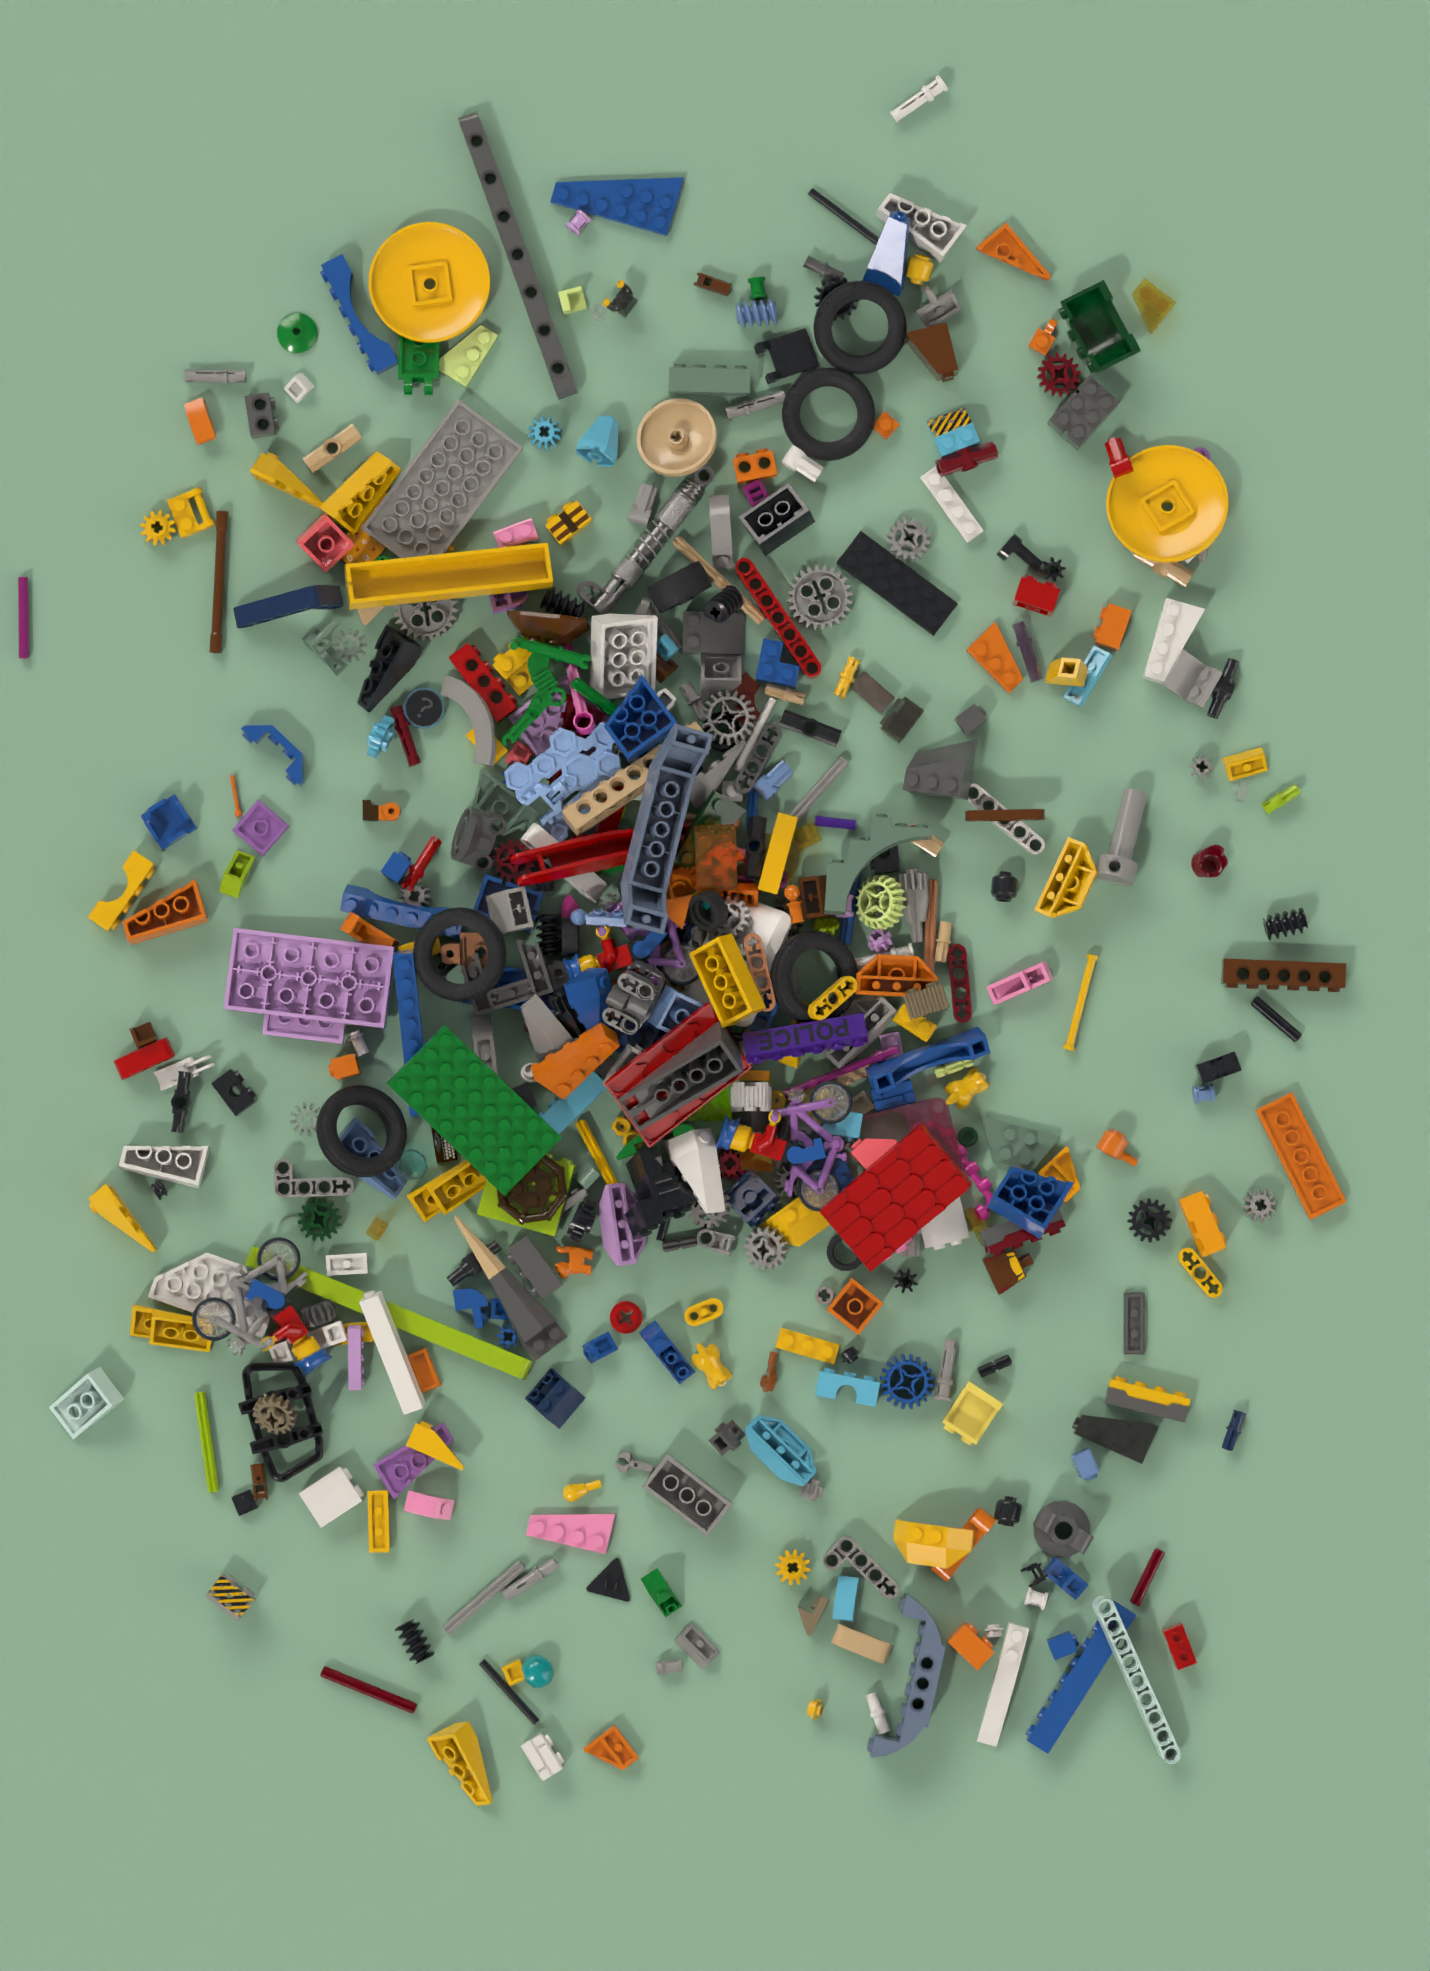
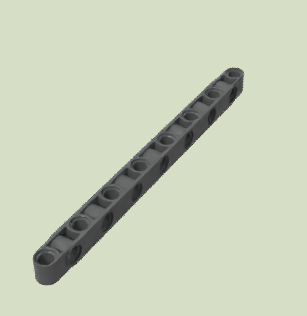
M476 111L459 117L458 120L558 400L577 394L575 383L479 115ZM480 138L483 142L480 146L472 145V140ZM488 176L496 177V181L493 184L485 182ZM503 213L510 216L506 222L499 220V216ZM514 252H522L523 257L520 260L513 259L512 255ZM527 290H536V296L533 298L527 297ZM542 327H548L551 330L547 336L539 333ZM555 365H562L564 371L556 374L553 372V367Z

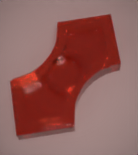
M745 672L741 676V684L734 691L738 692V699H740L741 695H745L743 703L748 700L751 701L747 708L754 707L755 711L749 713V715H755L757 719L761 714L755 706V694L760 685ZM737 704L735 711L743 709ZM745 716L737 719L741 725L745 723Z

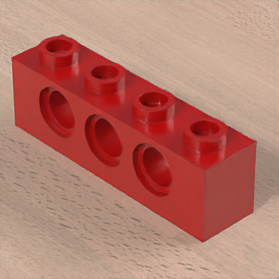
M466 643L448 658L468 685L481 695L491 715L499 724L517 710L515 704L518 702L511 693L507 695L503 690L506 686L499 677L495 679L491 674L493 669L487 661L483 663L478 657L481 653L477 647ZM476 661L478 668L475 671H469L467 669L468 662ZM482 677H488L490 684L487 687H481L479 680ZM500 693L503 696L500 703H493L491 701L493 694Z

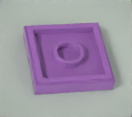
M258 799L232 831L264 857L290 826Z

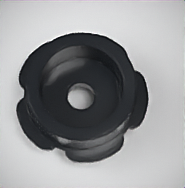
M854 1346L846 1349L840 1354L843 1359L842 1362L851 1364L859 1358L857 1354L860 1351L856 1350Z

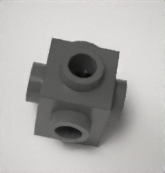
M731 1420L727 1424L722 1422L714 1429L716 1434L708 1441L722 1456L730 1449L732 1451L736 1450L742 1444L740 1440L745 1436V1433Z

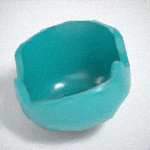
M532 1655L526 1658L521 1668L524 1680L533 1688L545 1687L552 1681L554 1676L551 1662L541 1655Z

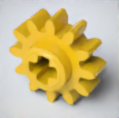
M162 510L158 511V515L150 511V518L143 516L146 524H140L145 529L140 534L142 536L148 535L146 538L147 543L153 540L154 546H157L158 541H161L165 546L166 538L170 541L173 540L170 533H176V530L171 528V526L175 525V521H168L170 519L169 513L163 517ZM157 524H160L163 528L162 531L159 530V533H156L153 529L154 526L157 527Z
M796 1549L793 1550V1554H789V1551L785 1550V1557L778 1555L781 1563H775V1566L780 1567L776 1575H783L781 1582L789 1579L788 1582L791 1586L793 1580L800 1584V1577L807 1579L804 1572H809L811 1569L805 1567V1564H808L810 1560L802 1559L805 1554L804 1552L798 1556ZM796 1562L798 1570L796 1572L794 1570L789 1572L788 1563L793 1564Z

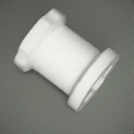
M1028 1587L1024 1605L1031 1604L1044 1610L1048 1592L1041 1593Z

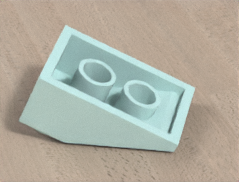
M101 1367L86 1374L49 1408L72 1439H75L113 1410L124 1398Z

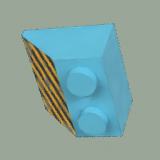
M964 407L926 422L940 458L955 454L956 451L969 446L975 447L980 443L974 425Z

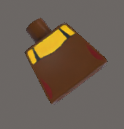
M1015 1251L982 1259L998 1295L1027 1277L1023 1269L1034 1264L1029 1253L1018 1258Z

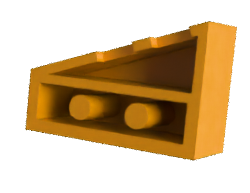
M1199 1191L1179 1199L1178 1202L1200 1257H1205L1227 1248L1224 1234L1222 1231H1219L1217 1226L1219 1224L1215 1212L1212 1213L1209 1205H1211L1208 1194Z

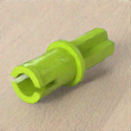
M1296 784L1292 785L1281 793L1277 792L1273 798L1261 805L1267 815H1269L1281 806L1285 807V803L1300 795L1301 791Z

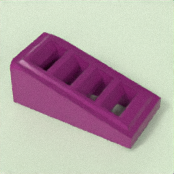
M761 479L742 487L751 508L769 497ZM757 487L760 488L759 491L750 495L749 491ZM763 494L764 498L756 502L753 501L754 498Z

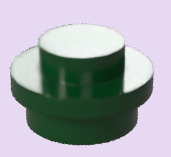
M964 1127L958 1132V1141L964 1147H971L976 1144L978 1134L974 1128Z

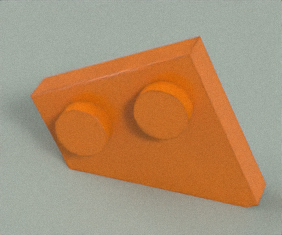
M615 1724L583 1748L586 1753H590L621 1770H624L639 1758Z

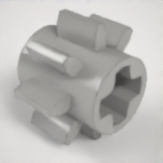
M1204 754L1199 760L1193 757L1195 764L1188 766L1193 768L1191 776L1196 774L1199 780L1202 779L1203 775L1209 778L1210 774L1208 771L1214 770V767H1210L1209 764L1212 759L1205 760ZM1201 762L1207 768L1202 773L1199 768H1196Z
M811 1478L804 1486H799L798 1490L802 1491L801 1497L815 1501L816 1497L821 1498L824 1488L820 1487L822 1482Z

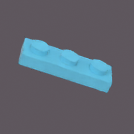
M1094 645L1083 662L1088 667L1084 687L1069 686L1063 698L1082 708L1111 660L1112 655Z

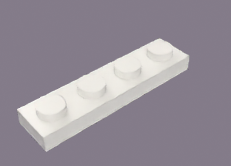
M936 466L920 477L966 543H969L984 532L945 476L941 477L938 474Z

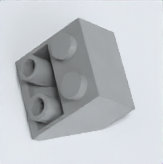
M525 886L485 896L490 919L497 925L502 934L534 928Z

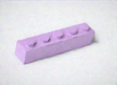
M348 1325L349 1390H362V1386H364V1378H362L364 1366H362L361 1362L364 1361V1354H361V1349H364V1341H361V1337H363L361 1325Z

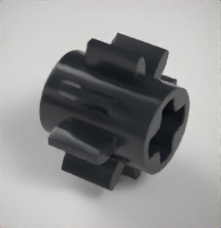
M1050 557L1049 563L1042 562L1045 567L1040 572L1046 574L1044 580L1052 577V582H1056V577H1064L1061 572L1066 567H1061V559L1054 562V558ZM1056 565L1055 570L1057 571V573L1050 574L1051 569L1049 568V566Z
M909 1268L906 1273L899 1270L900 1276L893 1277V1279L898 1280V1284L894 1287H902V1293L905 1292V1289L913 1292L911 1286L918 1285L913 1279L917 1274L911 1276ZM905 1275H908L909 1280H911V1284H907L906 1287H904L903 1282H900V1279L904 1278Z

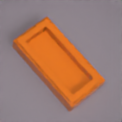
M426 1348L407 1355L422 1393L441 1386Z

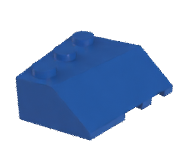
M643 675L639 677L638 682L628 692L627 697L604 725V728L629 763L666 738L673 724H678Z
M1011 1166L992 1195L987 1207L1040 1239L1064 1202L1074 1182L1059 1181L1055 1177H1044L1036 1175V1172Z

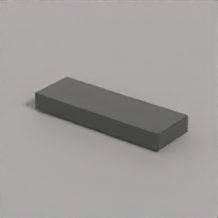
M1123 1293V1354H1144V1293Z

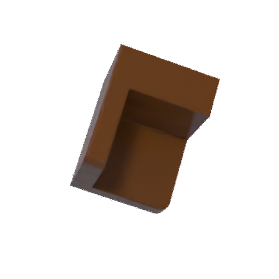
M151 1022L129 1029L137 1048H142L158 1041Z

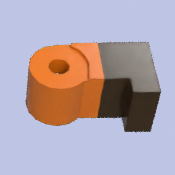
M362 800L363 822L395 821L400 816V808L396 803L389 802L385 805H371V800Z

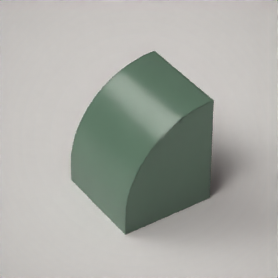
M587 1162L573 1174V1178L586 1190L601 1176Z

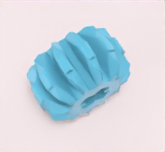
M540 416V423L533 419L535 427L529 425L528 429L533 432L527 434L528 438H534L531 444L535 445L538 443L537 448L541 450L543 444L546 450H549V443L556 447L557 444L554 439L561 440V436L557 435V433L562 432L561 428H555L559 424L556 420L551 424V416H548L547 421H544V417ZM545 429L546 431V429H548L549 436L545 437V435H543V437H541V430Z

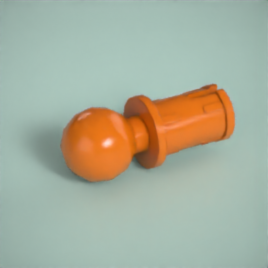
M788 885L784 890V895L790 900V903L786 904V906L789 907L791 924L804 922L801 909L802 901L797 899L800 896V890L796 885Z

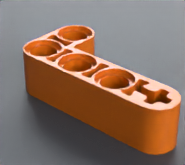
M980 1506L961 1528L975 1530L972 1549L996 1522V1519ZM968 1554L948 1569L931 1567L930 1570L947 1582Z

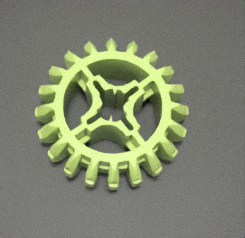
M874 875V877L867 878V882H862L863 888L857 889L860 894L855 897L858 903L854 906L859 907L856 914L861 915L860 920L865 922L867 927L885 930L887 927H894V923L900 922L898 916H904L901 911L907 908L903 905V901L907 899L902 897L905 891L900 889L902 884L896 882L895 878L888 875ZM883 886L885 890L879 892L877 889ZM882 912L884 915L878 918L876 915Z

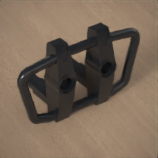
M293 1362L250 1363L242 1371L245 1401L238 1403L241 1415L248 1414L255 1441L249 1443L252 1454L261 1453L273 1480L285 1482L319 1462L323 1457L322 1434L324 1432L321 1422H318L310 1396L313 1395L310 1383L306 1382L305 1376H302V1371ZM291 1370L298 1380L299 1385L271 1390L266 1393L268 1396L275 1393L278 1398L282 1395L284 1401L289 1399L290 1402L303 1398L310 1425L293 1428L291 1431L287 1430L285 1434L290 1438L287 1445H283L279 1441V1436L282 1434L281 1431H279L278 1435L272 1434L263 1438L259 1423H255L257 1417H253V1408L260 1397L263 1398L265 1394L253 1398L250 1379L252 1371ZM314 1437L315 1454L285 1473L279 1474L269 1451L288 1448L293 1444Z

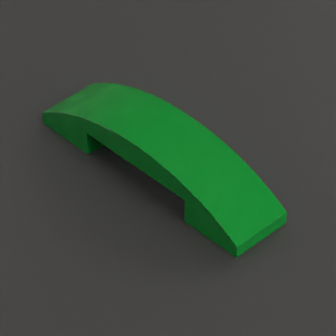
M679 1124L672 1130V1134L674 1137L694 1130L691 1125ZM640 1135L636 1136L622 1148L616 1156L617 1161L637 1153L634 1145L644 1142Z

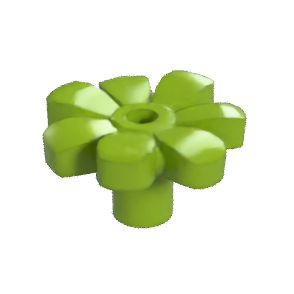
M828 917L816 918L814 920V931H822L833 935L835 930L839 929V923H837V919L831 917L829 920Z

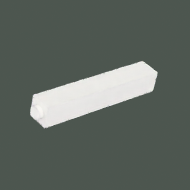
M375 1290L366 1292L359 1303L403 1414L422 1409L426 1402L382 1291L375 1293Z

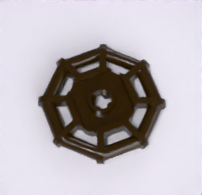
M545 1154L510 1190L511 1197L506 1199V1195L504 1196L497 1189L498 1208H502L521 1225L530 1222L551 1221L552 1216L569 1196L566 1191L564 1166L561 1167ZM541 1161L554 1172L547 1174L540 1168ZM557 1176L558 1192L553 1191L551 1184L552 1178ZM535 1182L536 1191L527 1192V1183ZM551 1195L557 1196L551 1206L546 1209L545 1203ZM514 1200L523 1207L522 1213L509 1203ZM540 1207L543 1212L527 1215L529 1208Z

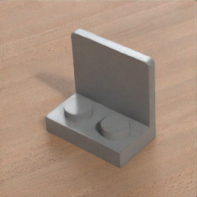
M1181 650L1162 684L1186 702L1203 708L1223 673L1216 668L1203 664L1185 650Z

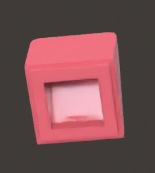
M517 740L505 762L512 765L517 761L527 765L533 751L530 747Z

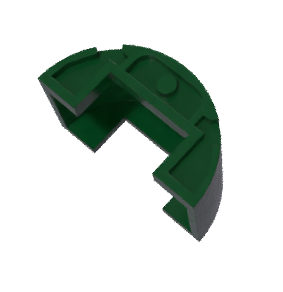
M1104 280L1060 301L1061 308L1058 309L1060 316L1063 320H1066L1069 331H1067L1069 339L1071 342L1075 341L1078 346L1076 351L1081 360L1085 359L1089 371L1096 374L1141 352L1133 334L1128 333L1112 303L1113 296Z

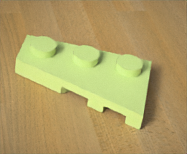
M480 325L439 359V371L467 388L497 340L498 335Z

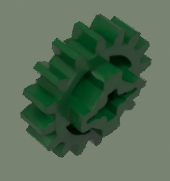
M315 1198V1203L308 1200V1207L302 1205L304 1213H298L302 1220L297 1221V1223L303 1224L300 1231L306 1230L305 1237L308 1238L312 1235L313 1241L320 1237L321 1242H323L324 1236L332 1239L331 1233L337 1234L336 1226L342 1225L337 1222L338 1219L342 1218L341 1215L336 1214L340 1209L333 1208V1201L327 1204V1198H324L322 1202H320L319 1198ZM317 1206H324L329 1210L322 1212L319 1211ZM310 1211L312 1214L311 1220L306 1222L307 1214ZM316 1213L319 1216L325 1217V1219H323V1225H321L320 1223H315V1220L317 1219ZM333 1217V1224L329 1229L328 1222ZM317 1227L320 1228L323 1233H315L310 1229Z

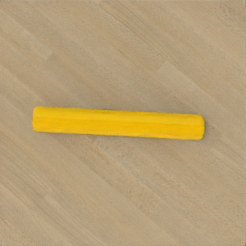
M581 1119L577 1121L575 1125L606 1184L618 1183L586 1120Z

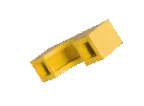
M133 850L122 866L128 880L125 892L114 901H98L88 918L108 932H111L112 929L115 931L121 923L119 919L123 913L127 914L133 905L131 901L134 896L138 897L143 891L144 886L142 885L145 880H150L156 871L154 867L156 865Z

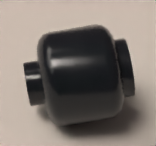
M1001 871L999 875L992 878L991 895L995 897L996 901L1011 902L1017 896L1018 879L1011 876V872Z
M1005 1496L1004 1500L1000 1499L996 1502L994 1518L998 1521L997 1524L1013 1527L1014 1524L1019 1523L1022 1505L1016 1502L1017 1498Z

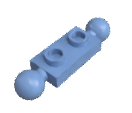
M576 909L571 913V921L575 925H582L586 922L589 925L628 926L624 924L623 911L621 910L609 913L603 909H594L587 914L582 909Z

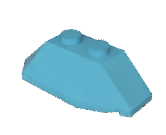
M757 1415L745 1428L751 1451L780 1480L804 1486L815 1475L816 1468L814 1467L810 1447L781 1419Z

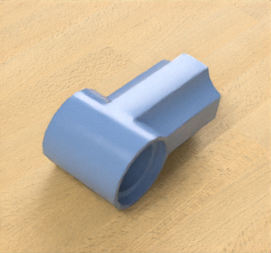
M782 760L767 775H763L754 784L753 788L768 801L794 772Z

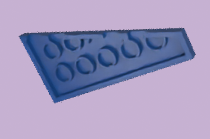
M684 177L556 182L550 203L576 211L579 209L590 215L667 237Z

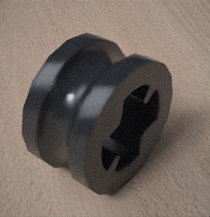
M160 1180L157 1181V1184H151L159 1200L162 1199V1196L169 1195Z

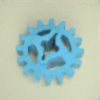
M385 715L381 722H375L367 738V743L369 744L367 755L376 759L380 752H386L395 734L394 730H392L395 719Z

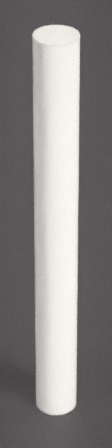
M769 697L733 770L740 772L777 700Z

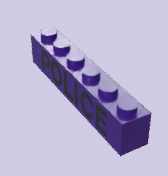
M864 1013L742 1033L747 1063L760 1064L763 1060L769 1059L778 1061L787 1056L800 1057L804 1053L810 1052L819 1054L828 1049L841 1050L845 1046L851 1045L853 1047H860L868 1043Z

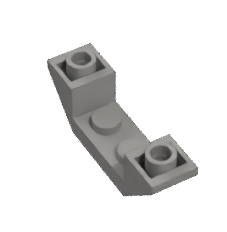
M492 1017L471 1018L474 1053L498 1075Z

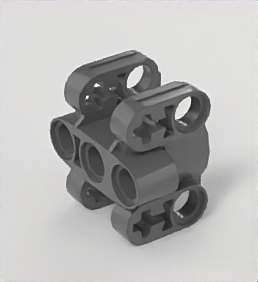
M633 961L627 970L619 976L618 982L607 996L605 1003L609 1006L602 1014L604 1022L626 1034L636 1033L642 1024L649 1019L665 983L664 974L642 961ZM635 967L639 968L638 974L635 973ZM650 976H657L660 979V984H653ZM611 1011H614V1012H615V1014H614L615 1017H614V1018H611V1017H610V1016H611V1014H610ZM626 1020L635 1023L636 1027L634 1029L628 1028Z

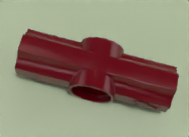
M993 441L973 448L969 446L956 451L955 454L937 459L935 461L936 469L941 477L958 471L965 472L978 467L979 464L997 459L998 451Z

